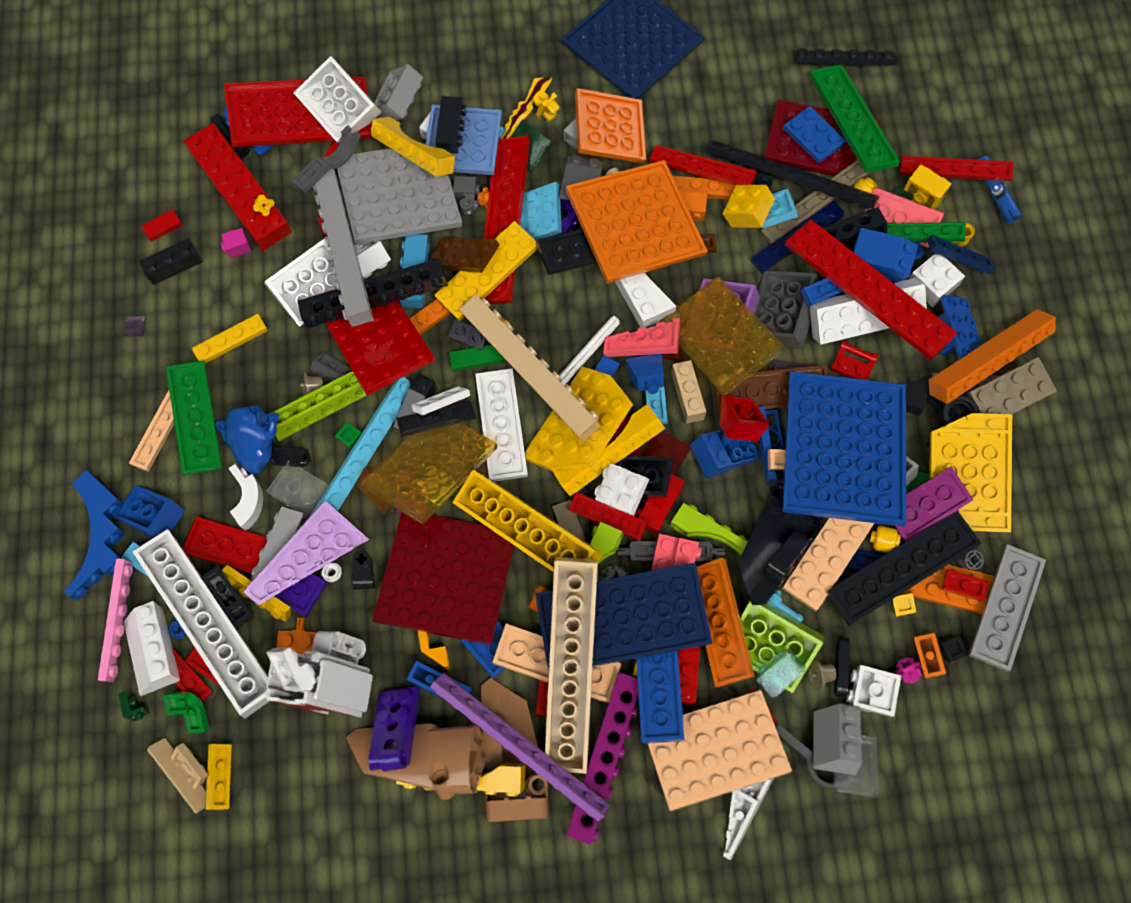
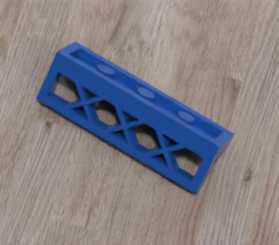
M763 406L759 407L765 418L766 416L773 415L774 424L771 427L768 426L761 436L759 446L766 485H775L781 479H777L775 470H768V450H784L778 410L765 411ZM770 431L777 436L778 440L775 444L770 442Z

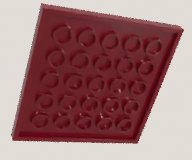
M402 509L372 621L374 623L492 646L514 545L485 525Z

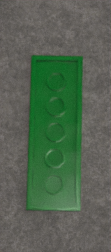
M205 361L166 366L183 476L223 469Z

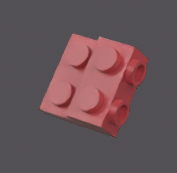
M659 534L651 571L695 563V559L700 558L702 547H698L699 542Z

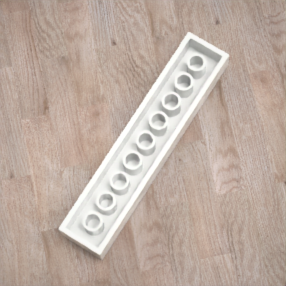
M167 529L133 551L137 560L239 715L247 718L269 701H267L265 695L268 674L200 578V573L175 536Z

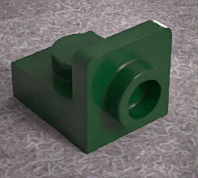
M125 691L118 694L123 718L133 722L143 719L144 715L150 713L149 709L144 707L136 709L138 707V700L132 693Z

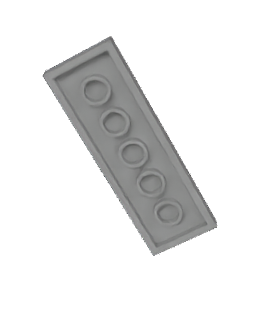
M1008 544L1004 546L968 656L1003 671H1011L1044 569L1045 559Z

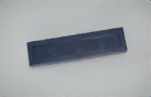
M932 234L927 239L931 252L936 255L941 254L951 261H958L962 265L973 267L981 273L985 272L991 275L995 270L989 257Z

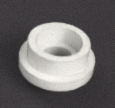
M334 562L327 564L322 569V577L327 582H336L342 575L341 567ZM331 570H335V574L333 576L329 575V572Z

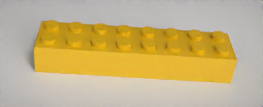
M472 470L452 502L552 572H554L556 557L598 559L599 562L603 556V553L484 474Z

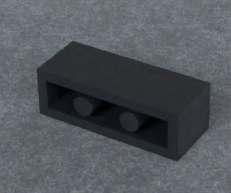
M441 97L435 143L436 148L444 149L449 153L458 154L459 146L462 147L463 145L461 131L465 129L463 116L467 114V105H464L463 97Z
M190 238L139 261L145 276L152 285L203 262Z

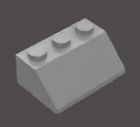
M409 64L388 73L374 101V104L382 111L377 117L390 116L397 121L399 119L402 120L407 115L406 110L414 101L413 96L421 87L420 83L423 79Z
M836 704L814 711L813 769L856 775L862 763L860 707Z

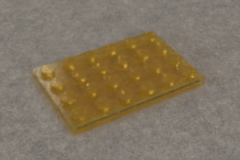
M716 277L678 306L676 311L659 321L665 324L672 322L675 318H680L679 346L722 396L728 394L785 351L783 344L719 277Z
M463 423L411 434L361 482L362 487L421 524H424L467 480L472 470L476 471L497 449V443Z

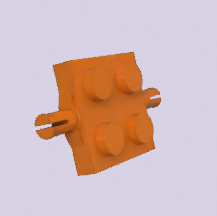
M297 618L296 630L278 631L276 648H291L296 653L305 655L306 651L312 652L317 632L305 631L306 619Z

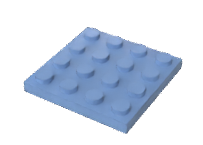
M432 105L426 140V145L435 148L440 105ZM467 107V114L463 116L465 129L461 131L463 145L462 147L459 146L458 154L451 153L455 156L453 172L494 175L502 110Z

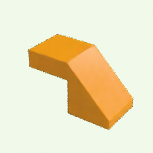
M418 631L421 652L444 669L450 670L447 648L444 646L431 649L429 634Z

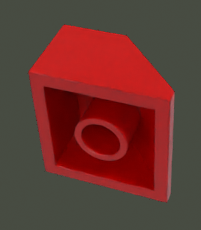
M722 396L720 426L728 439L759 441L768 428L769 423L754 399Z

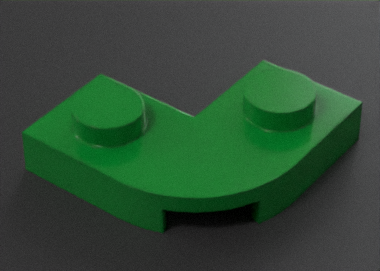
M182 691L163 695L167 715L184 714L188 734L202 733L210 729L204 705L195 694Z

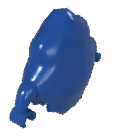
M248 406L229 410L226 420L216 423V428L218 431H221L222 438L232 451L235 461L248 473L253 475L259 474L270 461L279 415L277 413L266 414L260 406Z

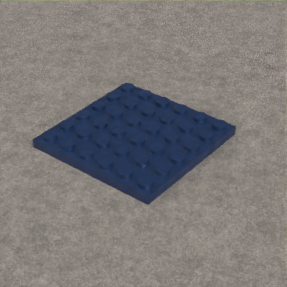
M606 0L561 40L564 46L628 98L640 99L702 44L705 36L659 0Z

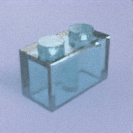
M789 649L785 652L779 651L773 657L774 661L770 665L766 663L757 671L759 674L756 680L773 699L805 671V666Z

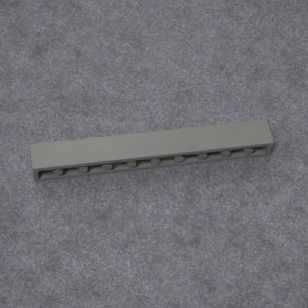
M331 168L313 186V189L318 194L315 195L318 206L321 207L318 209L321 220L324 219V222L321 224L324 233H327L325 241L328 248H331L328 254L331 262L334 261L332 270L338 278L335 280L338 291L341 290V294L338 295L341 305L345 307L342 313L345 321L349 320L351 326L354 327L374 321L339 180L335 170Z

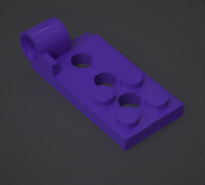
M417 686L379 692L368 758L371 771L382 769L384 772L405 769L407 765H410L420 694ZM401 706L395 713H393L396 707ZM398 724L395 730L390 731L392 726ZM395 743L393 748L388 749L390 744Z

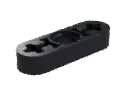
M838 637L836 642V679L834 681V696L846 698L848 693L849 638Z

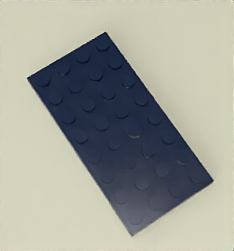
M696 562L597 581L592 667L713 644ZM553 590L535 593L548 672L550 666Z

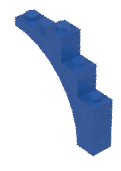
M87 470L72 483L87 506L91 529L89 548L84 563L75 579L64 591L68 597L76 601L83 598L94 584L101 581L105 573L111 577L114 575L116 559L122 558L111 547L119 543L125 534L110 519L121 509L122 502Z

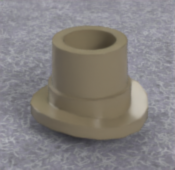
M304 372V382L300 383V387H303V395L305 396L323 386L321 376H307V372Z
M814 660L808 667V679L814 688L823 689L825 683L835 681L836 670L832 664L822 665L818 660Z

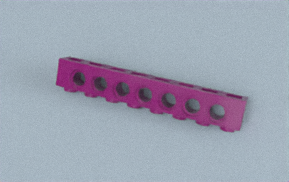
M620 672L583 782L585 786L604 801L605 799H610L613 787L609 785L611 779H616L619 767L616 766L618 758H623L626 747L622 744L624 738L629 739L632 726H629L631 717L635 718L638 706L635 705L637 697L639 698L638 678ZM629 693L632 701L629 703L622 702L620 699L621 694ZM616 713H623L626 720L623 723H617L614 720ZM609 733H617L619 741L614 744L610 743L607 739ZM608 752L613 756V761L610 764H605L601 761L603 753ZM597 773L605 774L606 782L599 785L595 782L594 776ZM576 804L566 837L591 845L592 841L596 842L600 829L596 828L598 821L593 818L591 826H583L581 817L587 814V812Z

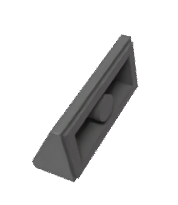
M324 352L313 359L311 364V371L329 382L352 371L351 367Z

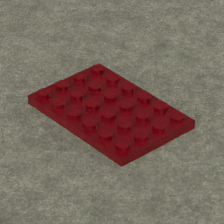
M778 99L764 157L798 169L830 176H836L857 160L846 141L844 146L818 164L783 130L786 123L807 109L809 105ZM811 106L845 139L828 109ZM876 120L877 124H878L879 127H880L881 121H880V120Z

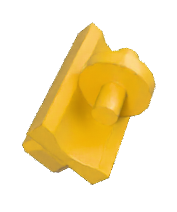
M542 91L537 92L534 96V103L539 107L536 112L537 117L544 116L548 122L556 117V112L560 109V106L555 101L557 95L554 92L550 98Z

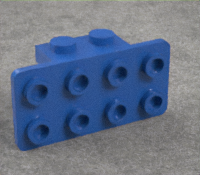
M943 295L941 302L945 313L938 316V318L955 330L957 335L940 351V355H946L956 350L958 360L981 346L980 337L977 333L975 320L972 317L970 303L967 299Z

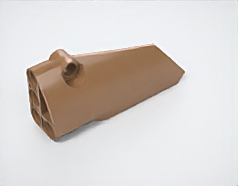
M489 678L481 685V703L538 748L527 701L494 679ZM482 729V734L488 747L484 774L498 768L504 762L523 763L508 749H505L502 744ZM526 764L525 790L518 794V796H506L505 792H498L496 795L486 794V822L549 818L547 780L539 776ZM540 779L543 782L544 786L541 791H535L532 788L534 780Z
M433 724L415 725L410 765H407L405 769L384 772L382 769L371 771L368 758L373 728L356 729L346 737L364 774L434 790L442 800L450 799L455 794H474L477 790L488 754L487 743L477 725L439 728ZM392 726L390 731L395 730L397 726ZM395 743L390 744L388 749L393 748Z

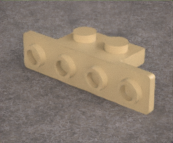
M165 738L149 746L147 751L192 810L198 813L205 809L206 790L202 787V784L208 774L204 766L196 760L193 752L184 743L176 746L174 750Z

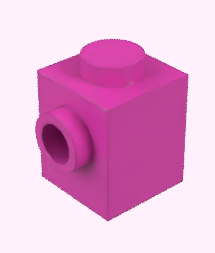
M242 228L221 234L223 242H220L224 253L227 252L230 258L252 252L247 236Z

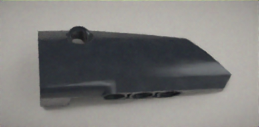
M784 476L777 485H773L770 488L768 499L738 561L741 576L752 605L767 604L806 553L813 537L828 519L827 517L782 512Z

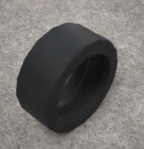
M960 395L948 404L944 403L940 409L939 417L943 426L951 423L948 412L954 404L964 405L970 414L980 413L974 400Z

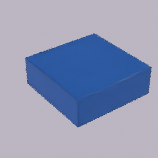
M603 355L595 371L611 375L613 378L620 363Z

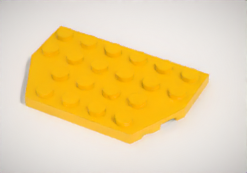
M582 366L569 385L574 391L572 395L576 399L580 397L585 402L586 406L584 408L588 412L592 410L599 417L597 422L601 427L583 442L553 410L526 449V461L552 472L563 468L573 470L581 467L592 468L633 405L611 375Z
M971 413L930 432L929 479L952 467L973 498L972 502L958 510L973 531L1011 532L1012 414Z

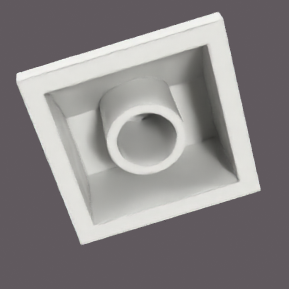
M380 241L355 245L363 279L371 276L372 272L377 268H384L388 264L387 262L391 260Z

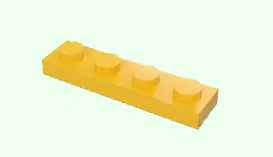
M256 314L193 347L192 350L198 361L204 360L206 364L268 330L259 314Z
M226 565L222 572L232 586L243 597L248 598L243 593V590L252 581ZM275 596L257 605L262 609L265 608L270 611L271 615L276 619H282L286 622L291 617V607Z

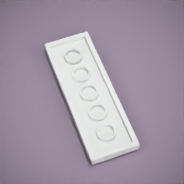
M513 368L476 373L489 478L495 482L528 477Z

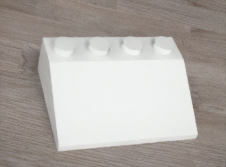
M331 56L294 92L337 143L341 141V131L347 125L351 127V133L354 134L370 124L372 119H375L382 112Z
M325 239L264 282L272 295L298 326L303 324L298 300L337 289L335 280L338 278L332 270L334 261L331 262L328 254L331 248H328Z

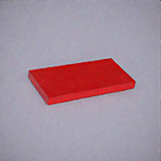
M196 516L183 549L188 556L221 566L228 565L235 570L252 575L253 568L259 563L260 551L263 547L265 548L267 543V537Z

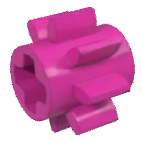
M903 658L896 665L898 669L896 674L901 676L904 683H915L922 676V666L919 661L915 662L914 658Z

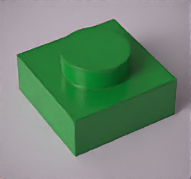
M346 422L335 435V438L352 449L362 432Z

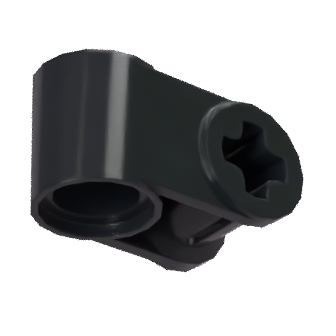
M363 550L357 551L352 559L353 589H373L375 587L373 560L368 552ZM362 557H365L367 561H364L363 565H361L358 561H362Z

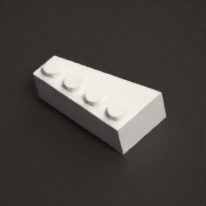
M645 273L615 281L640 328H649L656 323L675 316L676 305Z

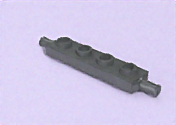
M631 541L629 548L618 547V556L629 555L631 562H653L657 541ZM699 542L698 547H702L700 558L695 559V562L708 563L711 562L713 556H725V548H713L711 542Z

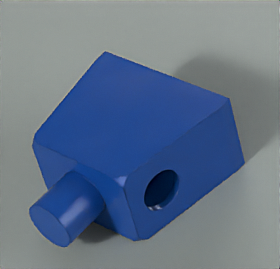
M650 354L626 359L627 374L637 391L647 390L649 394H656L659 388L664 386L662 354Z

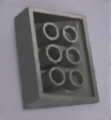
M765 271L758 290L760 298L746 336L783 347L802 349L811 323L810 307H808L800 290L820 281L817 274Z

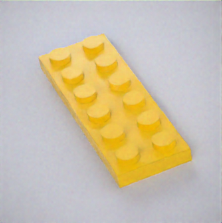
M515 221L494 239L500 245L482 273L460 271L448 282V286L443 287L434 295L459 321L465 317L459 310L475 294L480 299L488 296L538 249L536 241Z

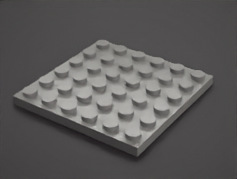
M391 148L353 154L348 162L337 168L355 244L462 227L461 216L448 174L436 177Z

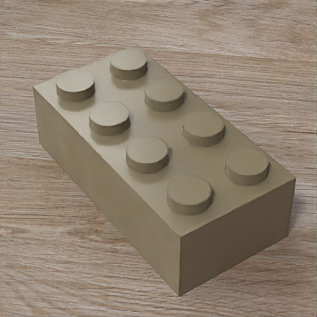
M1037 357L964 393L963 396L974 400L981 414H1013L1055 393L1057 390L1040 358Z

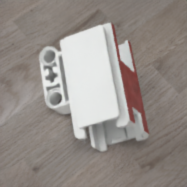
M317 632L312 652L306 651L305 655L296 653L298 663H308L314 669L315 687L310 691H305V693L302 691H285L271 663L265 689L267 701L329 715V712H337L361 718L362 712L367 711L373 678L372 674H369V668L358 665L359 658H362L366 652L365 642L340 632Z

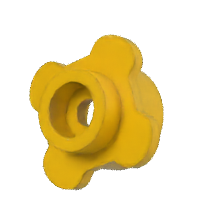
M259 195L255 200L253 209L267 216L270 213V208L274 206V201L267 199L264 195Z

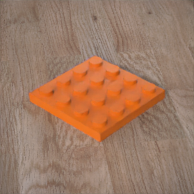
M577 88L575 91L578 153L644 163L646 161L642 100Z

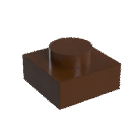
M714 233L700 235L708 251L707 254L716 253L717 246Z

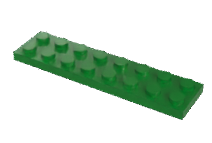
M836 65L810 70L809 77L864 172L869 173L898 167L900 160L844 67Z

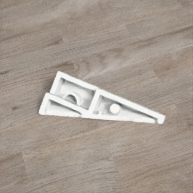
M773 779L733 791L729 813V827L726 834V847L723 855L727 859L731 860Z

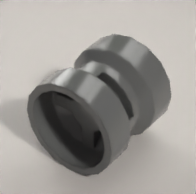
M970 550L956 559V563L960 568L978 570L984 562L982 553L977 550Z

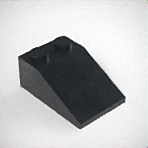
M626 456L618 462L619 467L649 479L641 500L667 497L673 458Z

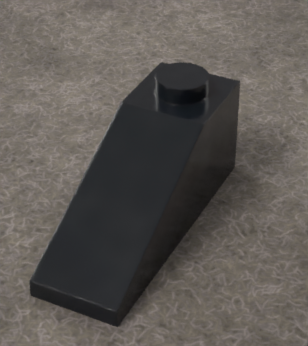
M418 373L407 391L397 418L415 414L416 412L412 410V405L435 394L437 390L435 380ZM395 420L393 428L399 430L397 420Z
M216 566L200 577L234 627L239 629L255 618L219 566Z

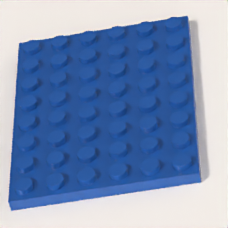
M790 371L782 512L901 527L906 525L905 384Z

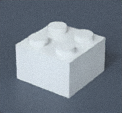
M934 254L912 272L909 279L917 278L925 283L926 302L934 307L941 301L943 295H949L955 290L965 276L943 255Z

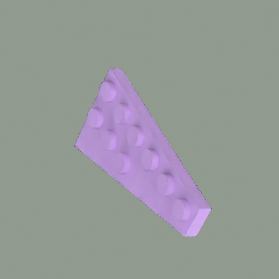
M323 501L243 590V593L257 605H260L369 539L328 502Z

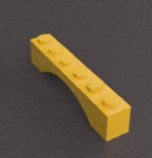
M390 116L372 119V137L436 177L453 173L454 155L444 149L428 146L411 139L403 133L400 123Z
M647 404L631 416L623 432L603 450L592 468L581 467L573 470L563 468L553 473L563 489L571 496L601 475L604 469L609 467L610 463L615 465L663 431L665 427Z
M504 762L498 768L481 774L477 790L485 791L487 795L505 792L506 796H518V794L525 790L526 764ZM396 782V784L403 785L404 788H416L414 785Z

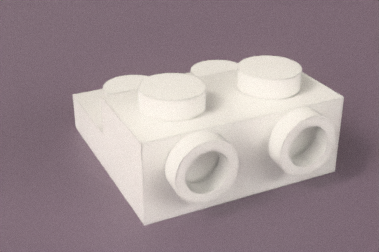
M610 463L609 467H606L603 471L604 479L602 484L598 485L595 489V500L634 516L649 479Z
M272 648L266 652L285 691H302L305 693V691H310L315 687L314 669L308 663H298V656L291 648Z
M860 665L851 672L850 681L854 683L852 690L849 689L846 700L850 702L849 705L860 707L861 711L894 717L901 676Z

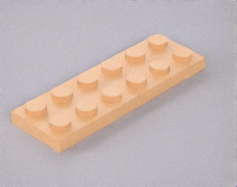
M829 518L782 589L816 612L828 595L826 591L834 586L874 523Z
M506 624L492 664L549 683L543 637ZM617 662L592 667L591 698L607 704L610 702L621 663Z

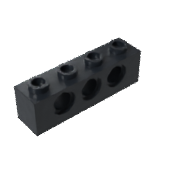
M876 207L840 222L833 223L823 229L847 248L855 246L861 228L887 233V221L879 207Z

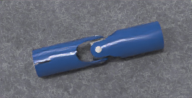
M984 156V157H982V158H980V159H978V160H991V159H990L989 156ZM983 180L984 184L991 188L990 194L1006 223L1010 224L1015 222V219L1016 221L1020 219L1022 214L1005 184L1001 181ZM1005 190V195L1002 198L997 199L995 197L1002 195Z

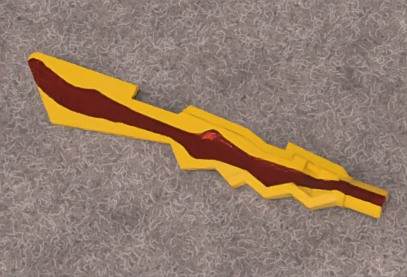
M551 77L534 78L526 101L519 102L518 109L513 110V114L509 116V122L505 124V132L501 139L510 138L521 127L522 124L520 123L526 119L534 108L532 104L535 94L540 91L545 92L552 81Z

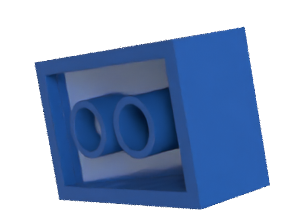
M861 228L853 252L891 282L896 283L910 276L918 245L900 236Z
M135 485L120 506L121 509L113 517L153 539L167 529L171 532L185 510L171 499Z

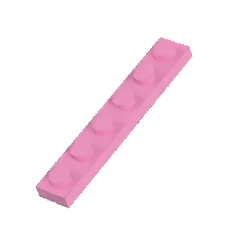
M116 559L98 681L114 682L118 674L117 659L121 653L120 638L124 633L123 618L127 613L126 598L130 593L129 577L133 572L132 562L125 559Z

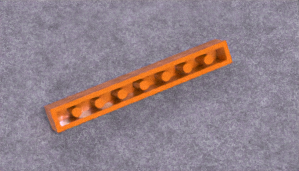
M1036 309L929 379L930 395L946 404L958 398L961 394L1055 333L1056 317Z

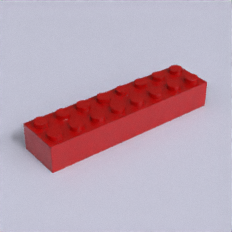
M214 123L183 141L192 157L261 251L266 250L292 233L288 222L275 205L270 208V213L267 216H264L259 211H254L253 205L259 195H264L267 199L270 198Z

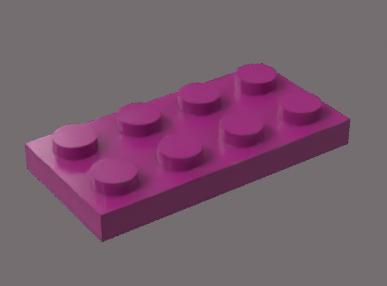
M949 467L906 494V525L904 527H894L901 535L902 540L907 542L972 502L973 498L954 469Z

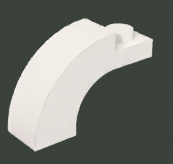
M234 464L229 470L241 486L242 497L239 504L230 513L240 527L247 531L256 522L261 513L263 492L260 483L253 474L249 476L243 467L239 469Z

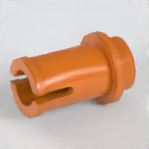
M539 585L534 589L535 593L549 591ZM534 594L528 608L538 612L536 595Z

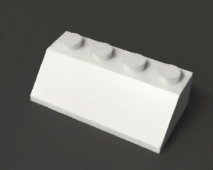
M154 601L134 608L125 619L124 626L139 694L143 696L180 681L172 651L163 608Z

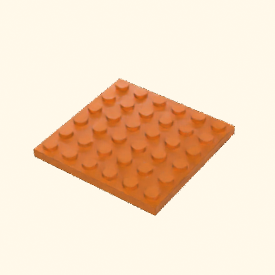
M665 160L567 185L565 188L606 283L704 256L708 252Z

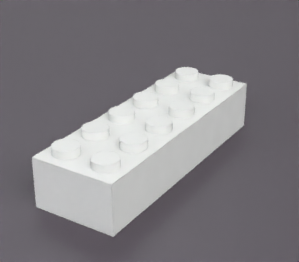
M917 278L894 283L927 309L925 283ZM847 294L828 298L810 306L812 336L820 345L889 328Z

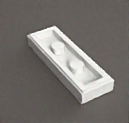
M457 386L414 403L412 410L424 415L469 397L470 392L466 388Z

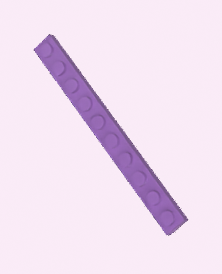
M443 673L432 683L430 688L439 696L447 700L455 709L467 716L471 722L477 724L489 736H492L502 744L505 749L512 752L520 761L531 767L539 776H542L551 783L555 789L561 791L573 803L577 804L589 816L599 822L610 806L606 801Z

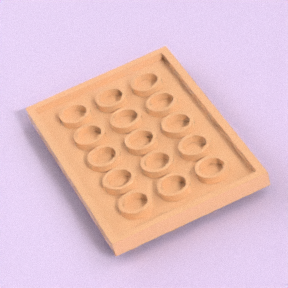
M761 690L684 714L685 741L648 744L670 812L792 772Z

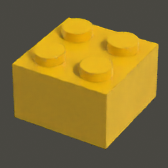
M920 164L909 178L901 197L936 210L951 183Z
M736 185L723 211V216L731 227L762 228L775 198L767 185Z

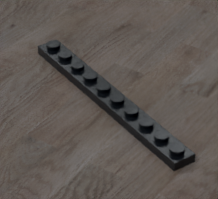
M715 140L710 142L706 148V152L711 153L714 157H722L731 163L743 164L746 168H754L761 173L775 175L781 180H790L795 185H804L813 191L825 192L830 197H839L848 203L860 204L865 209H874L880 197Z

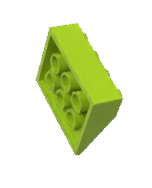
M749 601L740 619L753 670L793 693L824 643L825 636L768 603L766 605H752L751 601Z

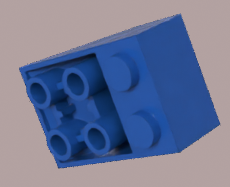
M723 430L702 434L690 445L706 479L722 475L761 458L753 441L728 439Z

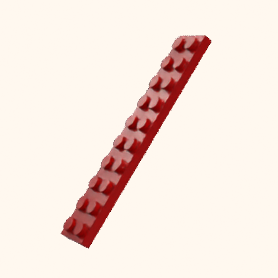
M527 135L499 139L495 173L491 175L484 239L497 238L514 221L521 226L530 138ZM516 270L485 297L490 305L512 303Z
M809 220L786 240L785 246L929 360H932L956 337L957 332L814 221Z

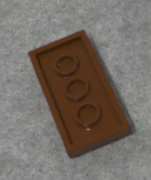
M444 236L436 250L432 253L429 261L440 258L444 270L482 273L500 244L494 239Z

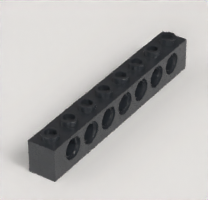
M440 258L364 280L371 309L448 286ZM334 289L297 301L301 320L307 328L317 327L320 324L333 322L344 317L342 310L345 307L341 305L338 296L341 294V290Z

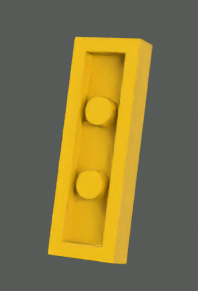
M210 744L208 747L206 810L229 809L232 744Z

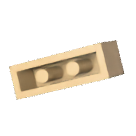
M691 360L673 364L671 375L685 423L704 420L706 409Z

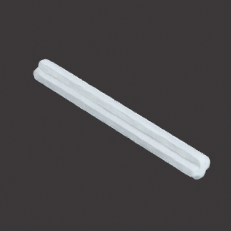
M612 316L559 374L562 379L559 382L563 386L604 342L605 337H608L619 325L620 321L618 318Z

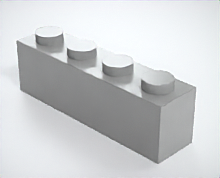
M281 506L280 511L275 514L274 526L267 534L265 548L263 547L260 551L259 563L253 568L252 580L305 523L308 518L304 513Z

